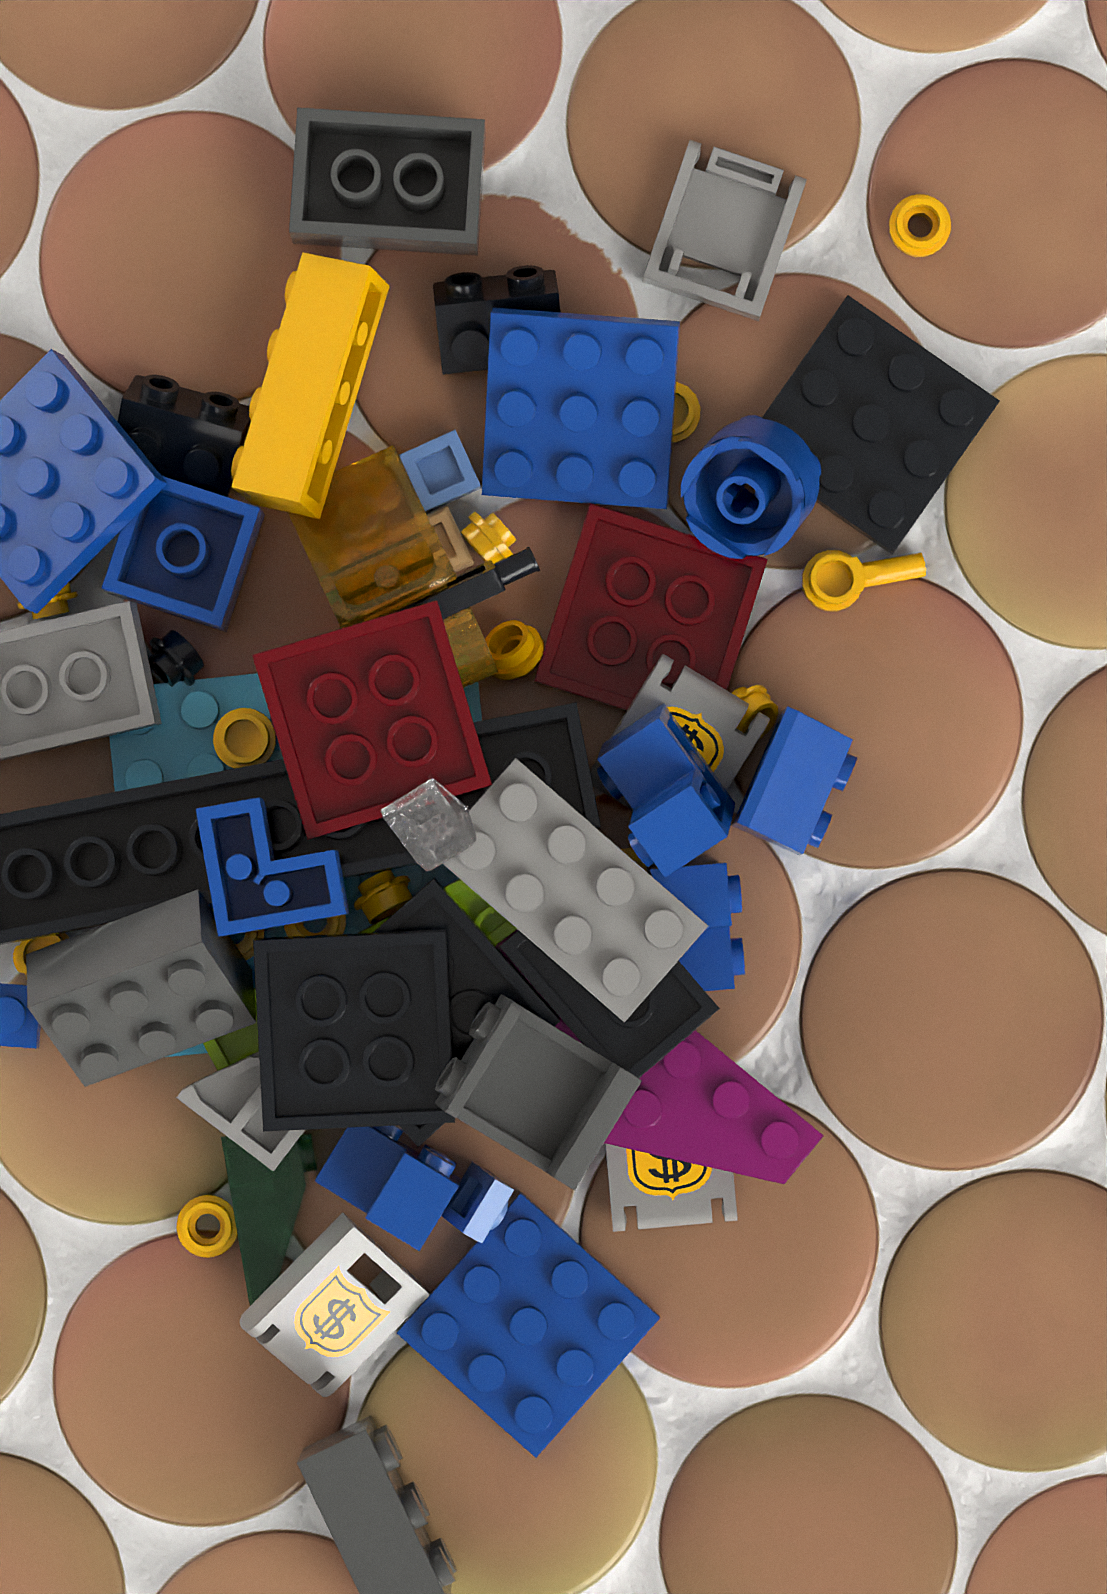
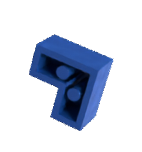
M664 703L602 744L597 758L601 766L597 768V773L605 788L615 799L624 796L632 807L633 813L628 825L632 833L628 835V840L636 855L646 866L649 867L655 863L666 878L728 837L736 803Z
M258 797L196 809L218 937L349 914L339 852L337 850H330L275 860L264 799Z
M727 863L683 866L666 878L659 869H650L648 874L708 925L705 931L679 959V962L704 991L735 989L734 976L745 975L742 938L730 939L729 926H732L731 913H742L739 875L728 876Z
M397 1125L346 1128L316 1177L315 1182L367 1213L365 1217L367 1220L420 1251L461 1183L462 1179L452 1173L457 1163L427 1144L424 1145L419 1153L399 1141V1138L403 1133V1129Z

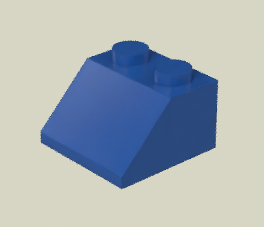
M787 706L780 713L732 826L797 855L804 853L807 844L818 848L833 815L823 810L832 787L840 791L844 790L857 761V757L847 753L853 739Z

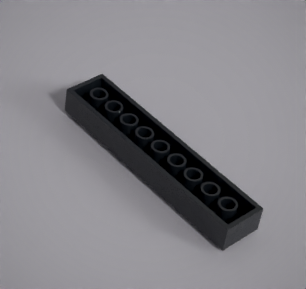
M577 702L474 722L492 784L512 761L517 758L597 829L601 828ZM284 759L0 814V945L102 926L199 889L207 903L211 905L212 899L196 814L197 808L260 797L265 800L275 860L337 850L339 852L343 879L427 863L430 858L437 861L438 859L432 855L434 851L429 849L430 845H434L437 848V841H443L445 836L450 834L492 785L419 806L416 811L409 809L410 814L408 816H405L403 814L404 811L311 839H307ZM437 804L440 808L439 810H434L433 806ZM427 809H430L432 811V814L427 815L425 811ZM441 813L446 814L445 819L440 818ZM419 814L424 816L423 820L418 819ZM397 815L402 817L400 821L395 819ZM433 818L438 819L437 824L432 823ZM415 819L416 824H410V820ZM451 822L453 826L448 828L446 823ZM425 823H429V824H430V828H429V829H426V828L424 827V824H425ZM407 824L408 829L404 830L402 825ZM439 827H444L445 831L441 833L438 829ZM422 828L423 831L419 834L416 832V829ZM412 832L415 834V837L409 838L408 834ZM431 832H436L437 836L432 837ZM427 836L429 841L424 842L423 837ZM416 841L421 842L420 847L415 846ZM422 850H427L428 854L424 856L421 852Z

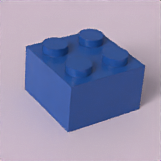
M162 476L168 484L120 531L102 589L110 595L227 632L265 514L259 507Z

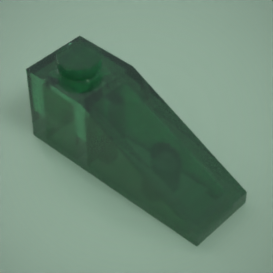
M312 1133L301 1135L274 1171L226 1135L221 1137L250 1306L283 1272L309 1186L308 1172L318 1170Z

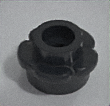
M170 630L161 639L153 637L150 640L153 654L148 658L149 665L153 671L171 687L178 681H184L186 685L192 686L195 683L193 676L204 668V662L198 652L175 630Z

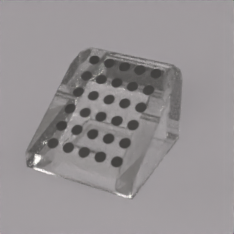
M434 778L381 810L384 820L417 864L427 872L450 860L476 842L477 837L468 807Z

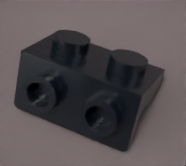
M525 265L512 268L505 275L481 277L477 273L461 272L448 276L445 281L434 283L433 293L443 375L488 370L490 317L493 308L561 312L555 270H543L538 266Z
M136 375L122 397L117 420L161 476L228 497L232 489L231 467L237 449L242 446L244 434L251 421L249 417L250 406L240 404L235 397L222 392L201 393L183 388L175 380L162 375Z

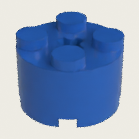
M748 415L724 426L693 458L682 478L681 498H684V505L688 514L686 521L690 530L707 548L728 558L744 559L746 556L763 554L766 556L778 551L795 534L816 503L819 493L821 464L798 434L778 422L763 419L757 415ZM747 484L755 489V494L750 493L745 488Z

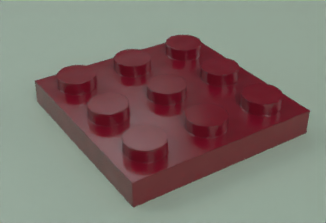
M590 503L534 682L627 711L662 654H665L674 660L669 674L661 682L667 687L672 688L684 666H687L727 690L768 559L760 556H746L744 559L728 558L710 550L693 535Z
M437 600L252 655L307 839L409 810L413 805L419 807L420 801H424L426 805L492 785ZM428 796L433 797L431 802L427 801Z

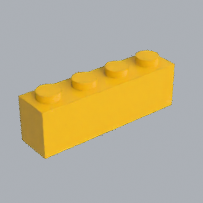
M302 252L297 271H293L287 280L284 315L280 328L274 330L269 339L267 347V360L269 364L262 387L257 388L251 398L249 407L250 427L244 446H240L237 449L231 467L233 479L231 487L253 505L316 519L321 517L390 287L369 265Z

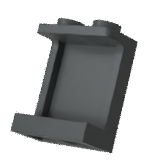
M501 994L495 1005L490 1002L486 1003L474 1019L469 1030V1035L474 1040L463 1058L460 1060L454 1057L442 1071L435 1090L440 1095L434 1104L449 1115L458 1118L542 1169L556 1180L576 1190L642 1080Z

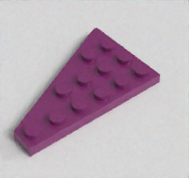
M516 929L509 936H507L505 939L499 942L496 945V947L503 953V955L512 963V965L535 989V987L530 983V981L524 976V974L518 969V967L500 948V946L504 942H506L511 936H513L518 931V929ZM562 1019L555 1026L582 1043ZM695 1030L639 1078L642 1080L604 1143L785 1184L824 1135Z

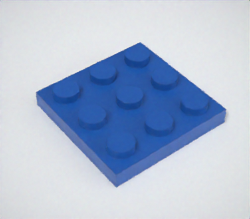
M493 308L490 317L482 495L667 509L680 321Z
M53 349L0 400V578L22 606L34 613H38L168 484L64 355Z
M520 1192L508 1206L501 1223L489 1231L483 1243L477 1241L431 1292L430 1296L399 1328L397 1334L537 1458L656 1324L660 1316Z

